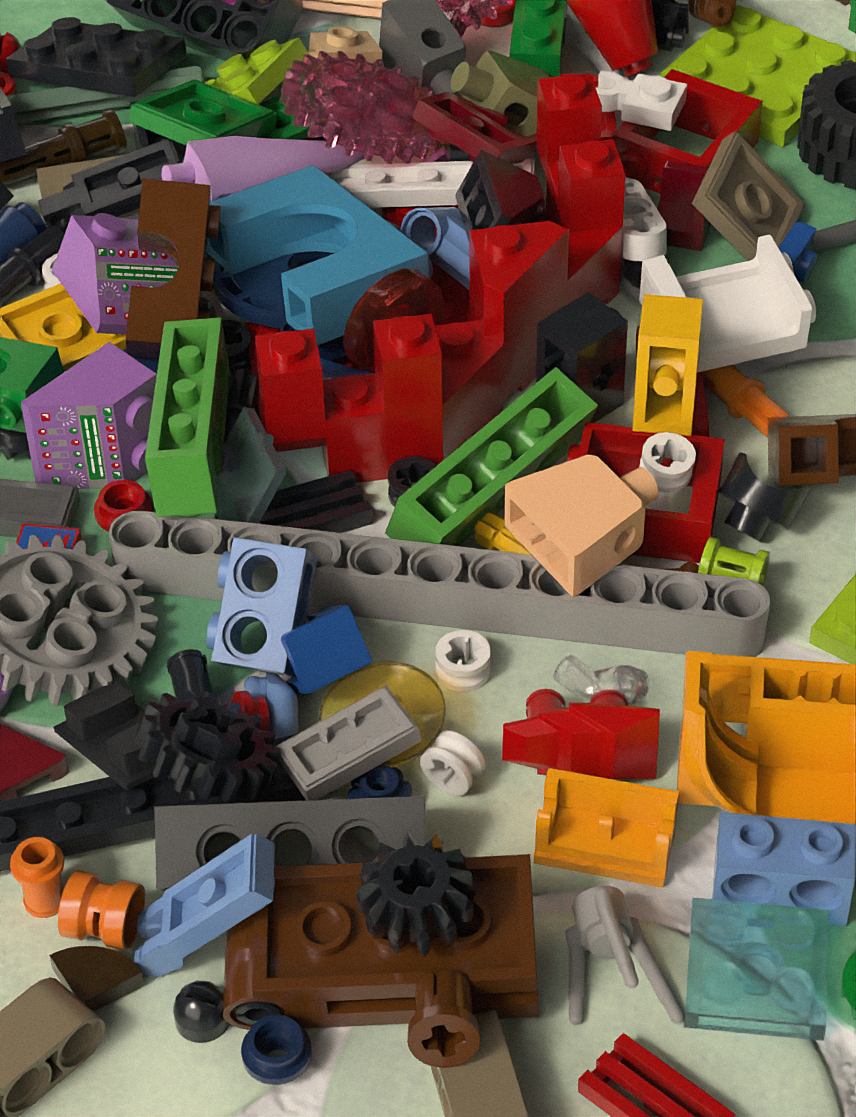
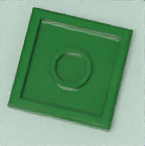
M193 79L132 104L129 122L187 146L188 141L228 136L259 138L275 131L277 113Z

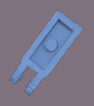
M250 834L164 891L163 897L146 907L145 911L142 910L141 914H138L136 932H139L138 936L148 940L144 942V946H139V949L135 950L134 963L142 971V974L148 977L170 975V971H176L183 966L184 957L271 903L275 888V843L258 834Z

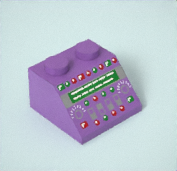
M99 213L95 216L71 215L52 271L96 333L126 334L131 286L159 287L172 280L178 271L177 264L168 255L157 251L139 250L137 235L138 219L117 218L110 214Z
M108 342L21 402L35 482L78 486V489H102L110 482L117 480L135 481L145 473H148L145 454L157 374Z

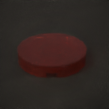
M403 268L385 275L368 288L355 304L349 316L343 339L347 357L362 370L375 373L373 321L432 314L434 325H440L444 309L441 288L418 269Z

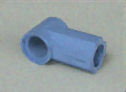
M455 207L415 208L409 211L402 221L401 233L418 246L423 247L435 264L470 290L469 241L460 210ZM435 227L437 228V237L435 236Z

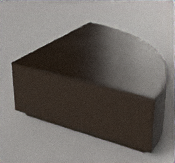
M77 946L49 955L52 969L61 983L93 1012L144 986L143 974L139 967L125 955L108 948Z

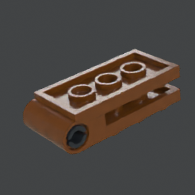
M530 854L465 857L467 871H471V874L475 876L477 895L471 901L474 909L471 925L456 926L457 938L453 946L438 938L431 940V949L426 957L418 950L416 942H409L396 954L390 948L388 936L373 939V936L368 932L366 917L363 916V913L359 912L356 893L359 892L358 888L362 886L360 871L363 863L274 867L275 888L273 901L228 929L225 934L224 1019L229 1024L246 1030H250L261 1018L270 1015L287 1016L304 1029L409 1024L411 1018L415 1015V988L418 981L424 975L434 971L437 995V970H451L466 977L472 990V1014L495 1010L499 1019L539 1017Z

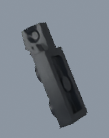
M165 139L72 174L73 181L63 187L62 192L38 200L47 228L56 225L62 231H66L71 215L95 216L99 213H105L118 217L139 209L143 178L162 180L161 172L164 165L180 163L172 140Z

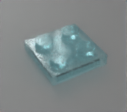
M693 898L684 1028L824 1041L827 1016L829 910Z

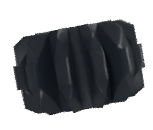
M407 832L402 843L403 848L396 850L381 842L379 850H377L378 862H363L360 871L362 886L358 888L359 892L356 893L358 910L366 917L367 930L373 936V939L388 936L390 948L396 954L409 942H416L418 950L426 957L431 949V940L438 938L453 946L457 938L456 926L471 925L474 917L473 903L471 901L477 895L476 879L471 874V871H467L466 858L461 853L460 848L444 852V843L437 834L424 846L417 845L415 838Z

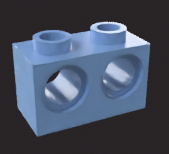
M233 537L231 552L225 551L223 553L218 569L219 588H224L220 613L214 612L212 614L207 629V648L213 650L211 661L225 666L291 677L296 676L281 642V637L283 634L307 622L306 616L308 615L318 556L304 548ZM274 561L278 569L276 583L267 591L256 592L252 584V574L255 568L262 562ZM261 621L267 631L266 642L258 652L247 654L241 645L242 632L249 624Z
M720 812L714 862L711 914L846 927L855 882L856 824Z

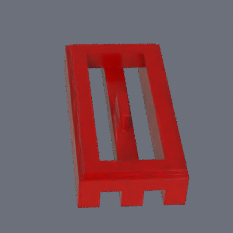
M624 1033L614 1041V1049L610 1054L605 1051L596 1060V1068L592 1072L586 1070L578 1079V1093L611 1117L651 1116L606 1084L610 1079L641 1100L643 1106L657 1117H736L734 1112Z

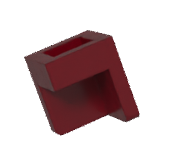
M666 161L664 163L661 177L660 201L657 210L666 223L667 246L702 251L711 223L696 209L692 202L709 167Z

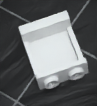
M770 234L758 237L756 256L753 260L682 276H675L664 255L643 259L639 296L641 305H643L644 294L703 299L697 372L807 348L810 323H813L816 319L815 302L810 291L807 289L803 290L796 279L790 257L787 253L780 252Z

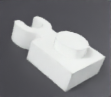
M600 71L598 88L596 90L602 104V112L622 110V121L671 131L686 102L687 84L667 80L661 76H647L643 74H637L635 80L630 82L624 80L617 73Z

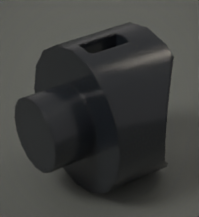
M739 452L730 473L722 487L718 490L719 494L734 502L724 523L757 541L761 540L770 522L789 530L800 506L804 504L811 490L806 486L799 489L781 490L766 485L754 475L747 462L746 454Z

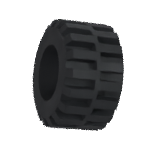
M850 60L841 62L840 66L830 65L823 68L822 73H815L809 79V85H805L797 148L800 149L799 156L802 162L808 163V169L811 172L824 175V180L832 184L838 182L844 184V187L852 189L856 187V62Z

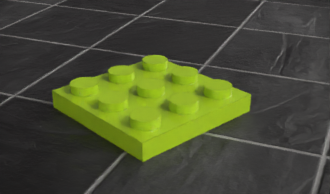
M737 5L734 17L729 24L723 27L713 26L658 76L665 77L671 69L762 100L759 137L784 148L799 132L803 90L805 85H809V79L815 73H822L823 68L827 66H840L841 62L850 60L856 62V53L845 49L837 43L828 42L806 33L796 26L787 25L760 14L754 9Z

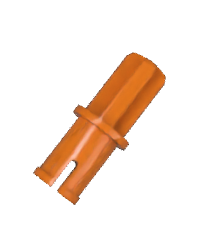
M734 364L702 371L704 386L727 405L728 413L736 419L744 417L767 438L769 417H790L787 412L765 394L766 387L763 382L756 378L750 379L737 369Z

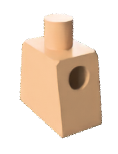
M585 455L505 484V527L572 597H575L639 549L643 543L645 505L657 500L659 491L653 476L643 467H639L619 478L598 456Z

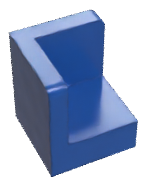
M349 605L326 606L307 615L308 623L283 634L281 637L283 647L296 676L285 682L296 694H309L373 662Z

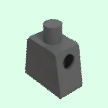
M388 0L383 2L379 47L383 51L380 76L413 108L416 107L419 99L444 92L464 98L461 94L452 91L450 82L455 68L460 63L465 62L466 47L436 0Z

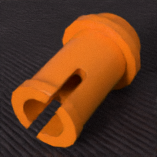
M31 837L22 841L10 860L13 878L22 887L25 909L30 915L38 918H48L58 914L64 891L61 879L65 862L63 853L55 843L43 837Z

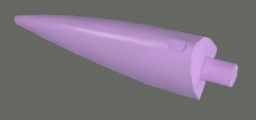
M243 136L195 140L187 142L184 162L164 165L161 175L162 180L211 185V201L311 165L316 166L326 175L332 174L376 153L377 146L373 142L269 139Z

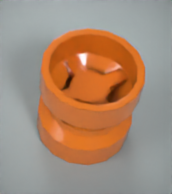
M79 870L73 872L66 883L58 912L59 934L62 937L83 941L89 936L102 939L107 947L125 951L131 949L139 933L136 932L138 914H141V911L145 909L146 894L144 886L140 883L121 880L112 885L103 883L97 874Z

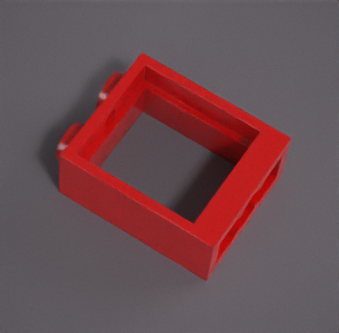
M671 69L664 78L687 84L686 102L674 126L713 139L714 141L699 157L652 140L659 132V128L624 121L613 133L612 139H614L626 178L638 180L644 188L660 194L661 183L655 177L661 180L662 169L666 161L709 167L722 139L735 131L754 148L759 142L763 101Z
M585 422L580 445L570 444L567 462L585 455L598 456L620 478L639 468L644 443L648 438L657 433L632 431V427ZM681 435L693 445L696 452L692 477L687 486L693 487L689 513L645 508L643 543L632 555L700 563L706 543L713 534L719 496L718 490L721 484L725 439L698 435ZM664 458L660 465L670 467L674 460Z

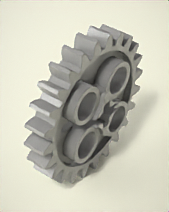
M30 535L27 549H22L11 539L7 540L4 554H0V673L4 675L1 690L6 692L19 683L26 686L25 697L27 701H32L39 690L48 692L52 706H58L62 693H70L73 700H76L86 695L87 690L94 691L117 681L127 688L131 674L141 675L146 658H150L156 637L154 632L158 617L151 614L154 599L149 596H140L144 581L142 579L125 580L128 565L123 563L112 567L107 565L106 561L109 551L105 549L99 551L93 557L85 554L86 543L83 540H80L73 550L64 548L63 541L59 535L54 536L51 547H43L35 535ZM80 588L78 591L76 590L72 595L69 609L64 608L66 600L69 597V595L73 592L74 589ZM43 629H48L44 642L37 650H32L40 643Z

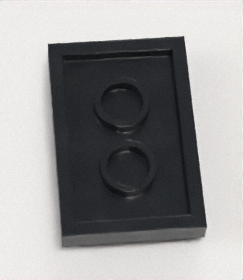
M65 17L52 22V26L37 37L25 41L24 46L7 57L6 61L8 73L13 78L136 97L185 59L187 52L185 38L167 36L161 30L150 29L140 32L122 29V26L116 23L93 25L81 23V20L75 17Z

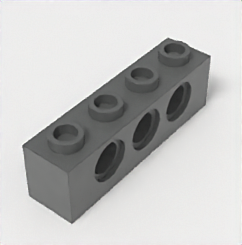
M425 796L154 807L157 889H169L208 863L210 843L214 838L225 833L234 834L240 840H243L250 834H258L276 843L277 839L288 831L302 832L307 835L312 846L311 856L305 865L347 863L341 855L340 844L345 834L356 828L370 830L376 835L379 846L382 842L396 850L403 848L402 843L407 832L415 838L417 845L424 846L427 843ZM274 856V867H282ZM378 857L373 862H378Z

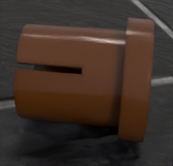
M437 970V995L434 971L424 975L416 985L415 1015L411 1018L408 1025L407 1043L412 1055L424 1064L440 1068L458 1066L470 1060L479 1049L480 1026L477 1019L472 1015L471 986L466 977L458 972Z

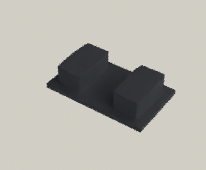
M118 681L113 682L64 706L66 721L53 726L54 732L126 791L154 777L152 773L156 763L140 761L138 756L142 747L135 744V737L145 710L136 704L134 694Z

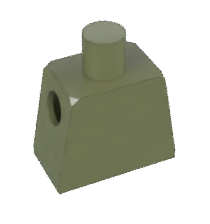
M489 50L483 53L476 66L467 62L460 63L452 74L450 85L452 91L461 94L464 99L480 107L489 108L509 116L505 126L506 129L529 136L537 133L538 79L550 78V76L541 68Z

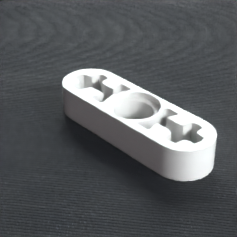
M625 177L621 257L632 261H643V259L665 255L667 252V229L664 219L642 184L638 180Z

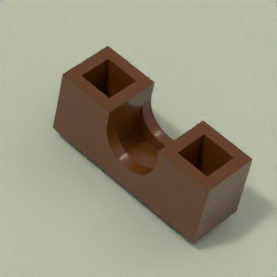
M143 178L137 228L139 250L157 251L168 255L177 264L178 271L172 280L159 287L131 286L125 340L129 356L159 359L164 322L210 318V312L200 311L202 291H213L215 258H206L205 255L207 238L218 239L221 205L211 204V185Z
M856 414L769 417L768 475L779 486L839 483V477L856 475Z

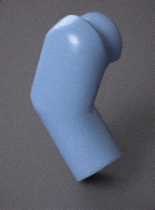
M266 672V677H248L244 682V691H248L251 697L263 696L269 710L270 732H274L276 735L275 739L298 734V699L294 690L276 673Z

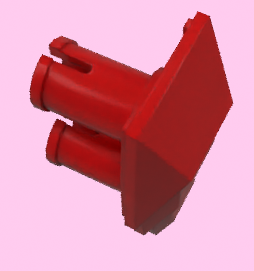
M540 689L531 693L526 700L528 708L526 709L527 719L503 724L502 761L537 769V775H547L548 768L618 781L656 779L660 709L629 706L625 695L617 690H601L594 694L589 703L569 702L568 708H564L566 707L565 699L560 693L552 689Z

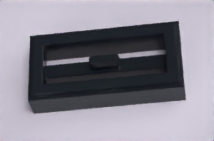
M352 470L241 501L242 515L247 523L281 525L282 527L336 533L372 523V508L368 501L364 502V493L360 485L356 486V477Z

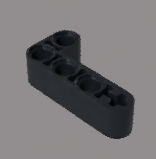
M106 0L131 25L142 30L156 29L163 31L164 35L185 38L187 47L223 61L237 54H242L244 59H247L257 48L274 39L279 45L287 42L303 8L302 0H273L268 3L270 0H236L234 5L221 0H142V2L140 0ZM215 23V25L213 26V28H211L209 31H207L208 28H209L212 24ZM256 37L255 41L247 47V44Z

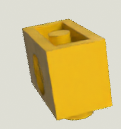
M644 294L638 336L632 431L648 433L670 432L691 436L703 299Z

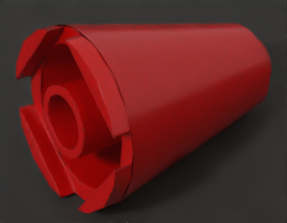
M565 0L612 71L622 68L626 77L653 66L650 56L659 53L652 0Z

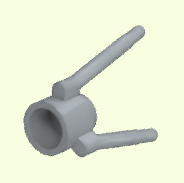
M596 886L580 893L572 904L576 924L565 931L570 951L569 1021L577 1025L581 1023L583 1018L585 951L590 950L591 954L598 958L615 957L625 985L629 988H635L639 980L628 949L630 945L671 1021L676 1024L681 1023L684 1019V1014L643 938L638 919L629 916L623 892L612 886Z

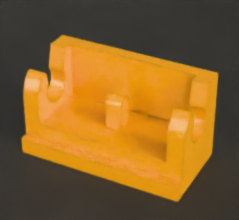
M548 768L544 784L543 810L538 809L534 864L664 888L675 838L679 792Z

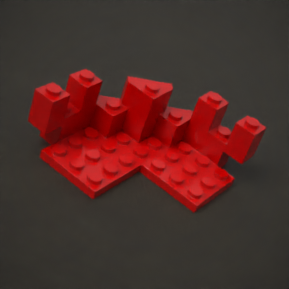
M567 73L558 77L538 79L536 148L547 180L546 213L544 209L539 221L534 223L509 226L499 225L493 228L469 230L470 290L431 260L433 275L430 278V290L434 295L435 324L432 314L373 321L374 348L331 360L332 362L358 370L371 371V374L323 380L322 365L314 328L280 332L279 328H272L252 322L243 323L251 335V346L248 351L250 371L252 374H257L259 379V394L256 405L265 454L322 447L327 476L352 470L356 477V483L388 479V470L391 465L397 460L408 456H421L438 465L457 450L470 436L475 435L503 411V403L516 390L522 392L536 378L538 322L587 292L607 305L619 294L626 174L614 139L600 141L602 104L591 73ZM458 205L381 208L382 218L401 228L404 217L415 208L455 207L459 209ZM435 227V236L437 237V228Z

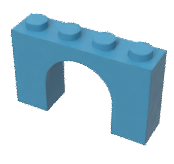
M314 165L211 201L212 205H221L218 239L207 238L206 253L215 258L232 275L293 253L309 251L334 253L281 273L286 322L295 330L314 328L317 346L372 325L373 321L384 320L431 302L430 278L433 275V265L427 251L415 244L393 224L388 223L371 210L365 202L357 199L344 189L339 182L331 179Z

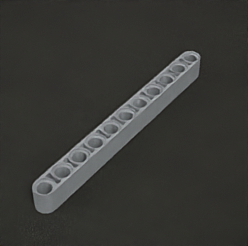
M131 511L122 514L113 521L109 529L113 564L123 563L128 565L125 580L142 579L144 581L142 592L222 601L224 588H219L218 586L219 564L225 551L231 552L233 537L304 548L318 556L308 611L316 612L326 606L349 605L353 616L683 655H686L688 651H700L721 655L756 657L763 650L766 641L770 609L769 593L759 583L744 578L618 564L581 594L572 597L531 554L202 517H182L179 515L156 517V512ZM274 561L262 562L255 568L252 574V584L256 592L267 591L276 583L278 569Z

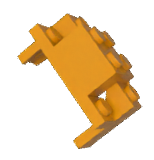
M700 651L686 652L677 774L678 803L717 806L727 813L856 824V664L721 655ZM725 722L743 723V736L735 732Z

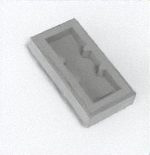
M387 685L275 747L281 749L279 762L305 799L309 801L320 799L421 742V736L418 726Z

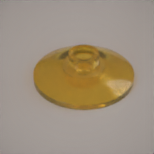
M374 662L338 679L329 688L320 706L319 722L387 685L418 726L421 736V742L380 764L393 768L417 759L428 748L432 747L435 739L443 730L446 720V705L439 685L425 671L401 662Z

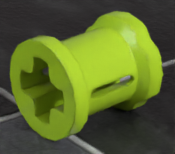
M710 537L704 548L698 573L744 578L755 581L764 587L769 568L770 552L759 550L757 554L722 546L721 539Z

